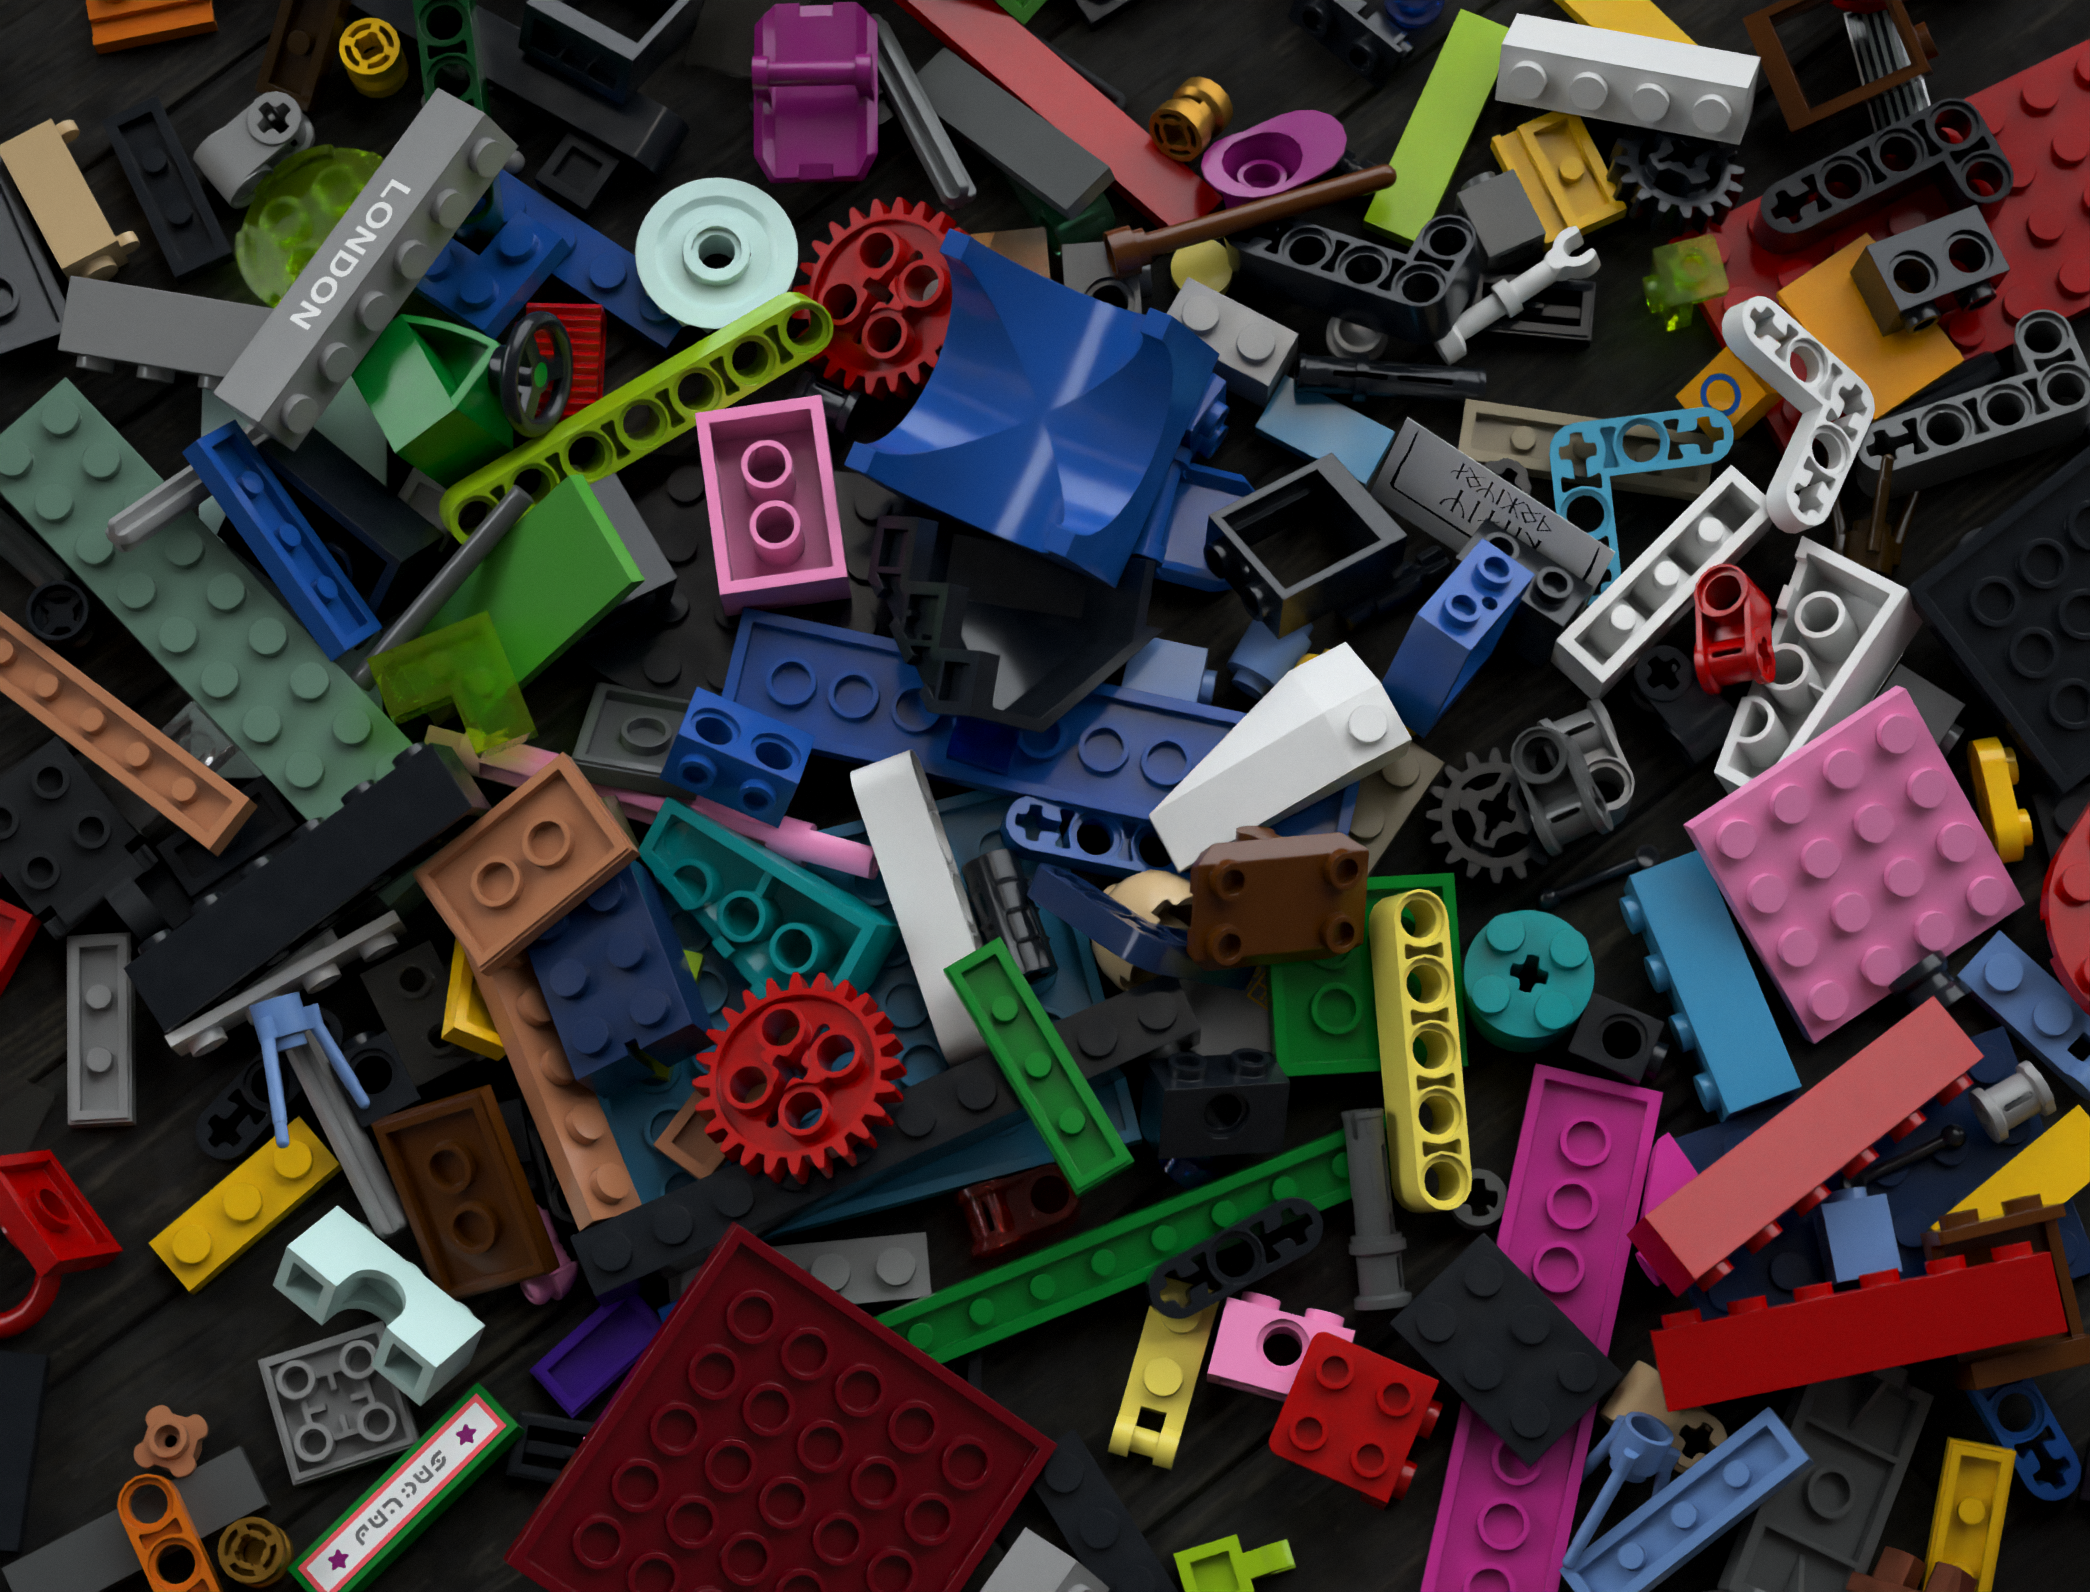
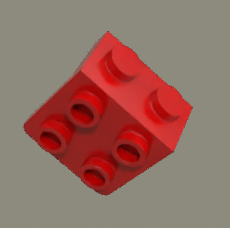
M1319 1332L1314 1335L1271 1433L1268 1443L1269 1449L1275 1456L1362 1493L1360 1501L1384 1511L1390 1496L1403 1501L1418 1466L1417 1463L1406 1459L1414 1439L1418 1435L1429 1440L1444 1403L1434 1400L1432 1397L1439 1380L1331 1333Z

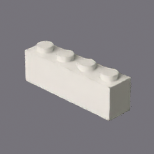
M1517 13L1502 42L1495 100L1740 145L1753 111L1761 57Z

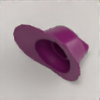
M1295 110L1216 141L1204 153L1201 169L1204 179L1216 191L1223 193L1225 208L1229 209L1301 188L1305 183L1320 177L1334 168L1344 155L1347 137L1343 125L1332 115L1316 110Z

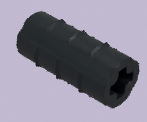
M1007 848L995 850L967 862L962 867L961 872L970 894L969 901L973 903L981 924L979 930L984 933L987 944L1001 937L1029 986L1052 977L1059 968L1049 943L1051 938L1046 935L1039 916L1040 908L1036 907L1035 902L1026 894L1029 887V879L1024 875L1016 851Z

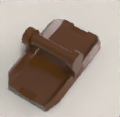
M1242 826L1236 828L1235 842L1211 845L1200 853L1191 868L1190 893L1193 894L1191 927L1188 928L1187 932L1188 955L1195 964L1205 971L1333 958L1362 945L1364 940L1369 850L1341 832L1281 837L1268 827Z

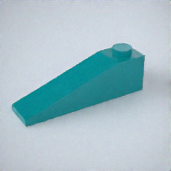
M671 796L666 797L638 849L641 854L640 857L684 910H689L714 940L712 942L713 946L722 957L729 959L751 985L750 991L758 1000L767 997L766 980L772 977L782 991L789 989L793 972H799L809 988H811L819 972L826 974L833 983L834 989L846 979L857 990L858 997L874 983L901 933L898 922L854 895ZM824 1028L819 1035L828 1031L830 1028Z

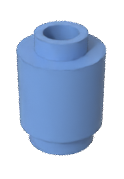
M1253 619L1227 662L1228 669L1234 674L1231 680L1232 684L1246 695L1261 700L1288 671L1295 667L1298 660L1309 650L1311 641L1308 637L1314 629L1312 623L1277 639L1262 621Z

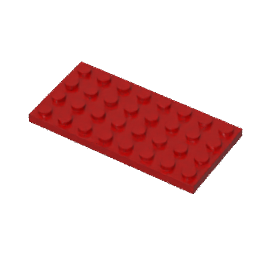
M2090 39L1963 99L1971 103L1979 111L2009 161L2014 173L2013 186L1999 215L1990 223H1986L2011 270L1995 291L1997 297L1991 303L1967 314H1964L1958 308L1943 314L1942 318L1937 322L1955 348L1960 350L1965 360L1984 351H1991L1997 358L2013 350L2016 325L2024 315L2031 311L2041 309L2052 310L2064 316L2068 323L2090 312ZM1951 128L1935 130L1937 136L1946 143L1958 144L1963 142L1961 135ZM1896 155L1881 157L1882 163L1892 171L1901 172L1909 169L1908 164ZM1974 179L1966 182L1968 188L1979 196L1988 197L1994 195L1993 188L1982 180ZM1832 182L1825 185L1827 191L1836 198L1848 199L1854 197L1850 187L1841 182ZM1932 183L1797 252L1777 255L1764 250L1756 241L1753 232L1754 219L1763 197L1761 196L1730 211L1723 225L1719 226L1711 222L1706 234L1700 235L1692 229L1682 236L1669 240L1666 250L1723 350L1727 344L1722 334V321L1724 314L1730 307L1753 297L1763 296L1774 301L1788 313L1779 304V300L1776 298L1777 292L1865 233H1868L1872 239L1878 242L1953 213L1950 211L1936 185ZM1779 212L1774 214L1776 220L1781 218ZM1798 214L1788 218L1792 224H1795ZM1950 259L1955 268L1962 272L1970 273L1969 269L1962 262ZM1906 283L1912 290V292L1915 293L1914 289L1908 283ZM1791 352L1790 365L1792 371L1798 379L1805 382L1807 368L1804 360L1797 353ZM1784 397L1761 418L1782 457L1802 416V413ZM1842 411V413H1841V415H1840L1839 418H1842V417L1847 416V415L1844 414L1843 411ZM1814 438L1812 447L1821 443V441Z

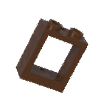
M1781 0L1742 18L1757 55L1761 57L1760 62L1792 134L1795 136L1800 135L1934 75L1928 60L1939 56V53L1925 21L1913 26L1904 6V3L1910 0L1884 1L1911 64L1812 109L1776 27L1835 0Z

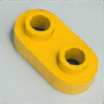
M1997 736L1971 740L1968 742L1967 747L1968 768L1981 825L2003 864L2022 861L2024 847L2032 846L2033 830L2027 810L2025 808L2018 809L2012 785H2016L2019 782V770L2012 747L2003 748Z

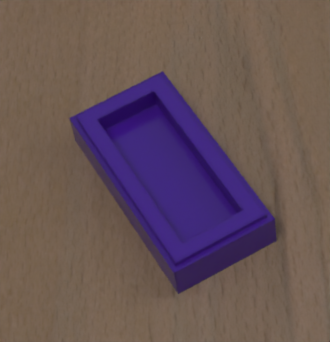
M634 1294L605 1308L601 1305L529 1371L573 1420H577L631 1371L663 1322L638 1294Z

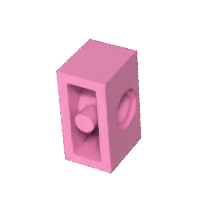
M1244 1291L1241 1300L1227 1297L1207 1372V1382L1285 1402L1314 1335L1319 1332H1328L1352 1343L1355 1330L1344 1328V1318L1337 1314L1307 1308L1305 1316L1302 1317L1279 1311L1281 1301L1275 1298ZM1276 1334L1290 1335L1298 1342L1301 1348V1356L1291 1365H1275L1264 1354L1263 1345L1267 1339Z

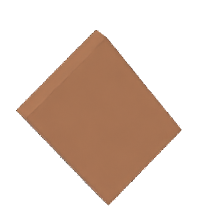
M562 752L414 871L412 875L480 973L490 977L641 854L573 759Z

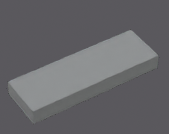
M131 932L67 936L68 1125L72 1129L136 1125L135 986L124 970L125 966L135 960V936Z

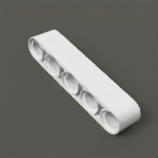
M910 749L851 771L850 779L937 1040L947 1063L953 1068L989 1052V1049L945 977L943 969L983 947L984 944L924 769L916 753Z

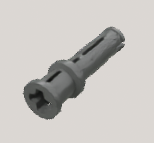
M1369 1108L1341 1112L1346 1137L1356 1235L1350 1236L1351 1242L1347 1243L1348 1253L1356 1257L1360 1295L1354 1298L1355 1310L1392 1309L1407 1306L1413 1301L1412 1293L1406 1291L1404 1285L1401 1251L1407 1248L1406 1238L1402 1237V1231L1395 1229L1384 1135L1383 1108H1373L1371 1111Z

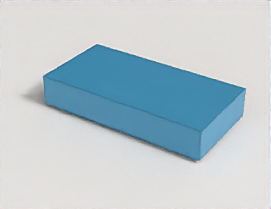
M1284 375L1255 426V434L1310 463L1333 453L1366 489L1392 444L1395 431L1321 393H1295L1294 379Z

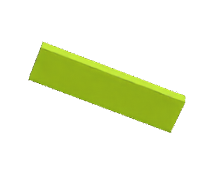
M1460 9L1389 163L1396 171V182L1392 187L1376 192L1363 220L1364 229L1411 248L1422 228L1428 221L1435 218L1497 82L1501 46L1510 28Z

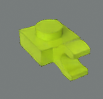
M1235 1534L1173 1554L1185 1592H1255L1252 1580L1296 1568L1287 1539L1243 1553L1238 1536Z

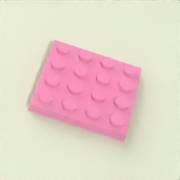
M1894 686L1683 824L1803 1037L1814 1044L1892 993L1888 988L1889 985L1929 955L1941 950L1945 956H1948L2025 905L1906 688Z

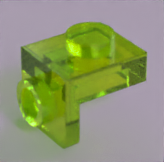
M1711 234L1654 248L1652 251L1651 275L1643 277V287L1650 312L1652 314L1662 312L1667 331L1691 325L1693 304L1723 297L1729 292V283L1717 242Z

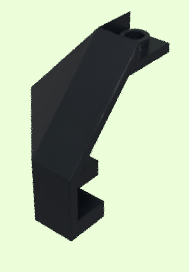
M878 515L868 581L875 596L887 601L894 617L893 621L889 624V628L905 663L916 666L924 684L919 694L929 713L999 729L1043 733L1163 631V629L1145 625L1152 595L1155 561L1129 558L1117 587L1113 588L1007 542L939 530V522L921 517Z

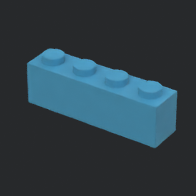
M1698 850L1629 875L1623 889L1626 896L1619 899L1621 912L1630 932L1633 935L1641 932L1650 952L1649 956L1644 957L1647 975L1657 993L1666 991L1675 1012L1674 1015L1668 1017L1670 1029L1680 1051L1684 1053L1691 1050L1700 1074L1693 1076V1081L1698 1097L1706 1112L1716 1110L1722 1123L1794 1098L1802 1085L1717 884Z

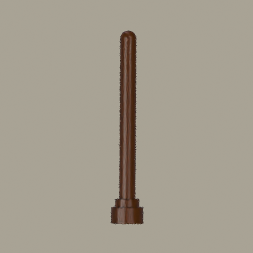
M1380 164L1147 233L1144 232L1143 228L1131 230L1129 225L1103 232V242L1107 259L1117 281L1142 274V267L1152 264V257L1388 189L1395 184L1397 174L1391 165Z

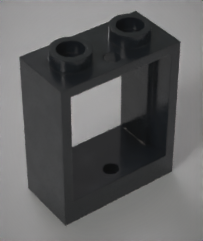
M528 0L525 5L518 49L617 103L624 105L697 27L703 0H627L660 18L638 43L575 10L583 0Z
M1330 453L1208 515L1203 554L1211 572L1219 579L1224 578L1241 597L1247 613L1254 620L1262 621L1274 636L1280 639L1401 576L1407 534L1337 457ZM1316 514L1352 555L1285 589L1249 547Z

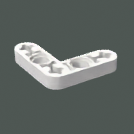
M1756 296L1727 310L1722 321V334L1727 346L1740 360L1802 413L1766 494V508L1772 522L1782 531L1795 534L1823 523L1829 516L1873 419L1875 411L1874 397L1863 379L1779 305L1767 297ZM1791 352L1797 353L1804 360L1807 368L1805 382L1798 379L1792 371L1790 365ZM1842 411H1843L1844 414L1847 415V416H1844V417H1842V418H1839L1840 415H1841V413H1842ZM1814 438L1820 440L1827 449L1829 455L1827 469L1820 466L1814 458L1812 452ZM1802 489L1799 496L1794 493V491Z

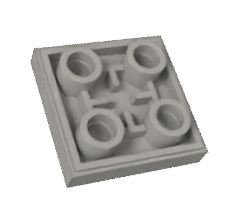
M383 1320L258 1360L293 1486L298 1488L403 1454L420 1439L408 1396L371 1366L387 1327Z

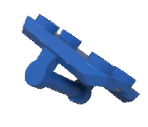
M1179 445L1129 558L1155 561L1156 566L1153 578L1208 592L1233 589L1224 578H1217L1205 561L1203 548L1206 542L1208 515L1255 492V490L1243 475L1191 463L1192 451Z

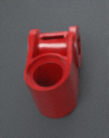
M1718 564L1709 568L1700 576L1694 590L1696 616L1694 663L1702 689L1706 694L1714 695L1722 692L1723 687L1726 685L1755 680L1760 685L1772 683L1776 675V662L1772 646V608L1770 600L1739 567L1732 564ZM1740 596L1738 601L1732 607L1726 609L1729 602H1731L1735 597Z

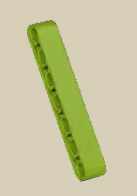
M786 292L774 297L556 424L546 434L532 438L452 485L445 491L440 500L439 515L443 525L461 544H464L478 526L470 529L459 527L458 516L461 509L467 503L483 501L487 507L486 518L514 486L516 477L527 469H538L541 474V483L538 489L530 495L534 502L517 522L568 475L582 474L588 485L616 473L696 426L695 413L725 409L819 354L828 346L833 336L834 325L830 313L824 306L799 292ZM808 309L811 317L809 329L803 336L790 339L786 331L790 316L796 311ZM755 341L757 357L754 363L746 369L735 370L732 364V356L735 349L741 343ZM701 373L703 377L701 393L695 399L688 402L680 401L678 386L681 380L689 374ZM637 405H647L650 413L646 426L638 432L625 433L623 419L627 411ZM593 437L595 452L592 458L580 465L570 464L568 454L571 445L579 438Z

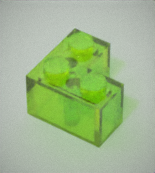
M488 611L367 658L389 716L395 725L455 702L479 760L539 736Z

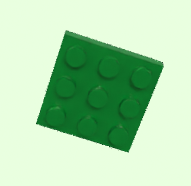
M1454 873L1367 877L1364 940L1362 945L1333 958L1265 965L1271 1054L1287 1078L1381 1072L1368 927L1369 915L1374 905L1381 899L1416 889L1429 890L1439 896L1447 910L1462 1068L1468 1066ZM1404 907L1401 912L1402 927L1407 934L1412 936L1415 932L1416 922L1411 911ZM1410 971L1407 977V989L1411 997L1418 1002L1421 996L1420 980ZM1416 1037L1413 1042L1412 1051L1415 1060L1423 1067L1427 1060V1049L1424 1042L1419 1037Z

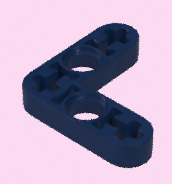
M1040 863L1026 892L1027 896L1113 954L1136 967L1152 973L1236 990H1246L1257 966L1205 971L1195 964L1187 953L1188 930L1150 923L1089 882L1057 866Z

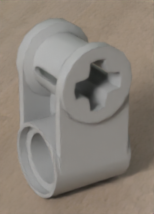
M278 91L267 92L256 98L250 106L225 127L208 136L195 151L193 162L232 208H243L260 198L275 180L299 160L307 156L313 148L315 130L309 118L302 113L295 99L286 93ZM270 109L272 114L267 116L265 110ZM283 121L289 127L286 131L279 134L274 127ZM294 139L297 141L296 146L291 144Z
M1598 698L1592 699L1587 702L1586 709L1552 722L1548 718L1538 721L1537 726L1552 728L1576 740L1582 749L1594 783L1600 781L1608 782L1617 788L1620 798L1606 804L1612 818L1613 827L1623 821L1629 811L1635 781L1633 772L1630 770L1619 746L1610 716L1601 700ZM1555 742L1545 744L1543 748L1552 767L1555 768L1559 760V750Z

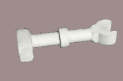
M1577 226L1568 227L1557 235L1552 249L1546 253L1543 261L1509 283L1502 279L1491 286L1492 294L1461 313L1446 337L1433 343L1435 349L1449 366L1467 354L1465 340L1505 314L1512 318L1523 311V302L1554 282L1565 281L1569 278H1587L1597 272L1601 263L1593 248L1578 257L1569 256L1573 250L1584 244Z

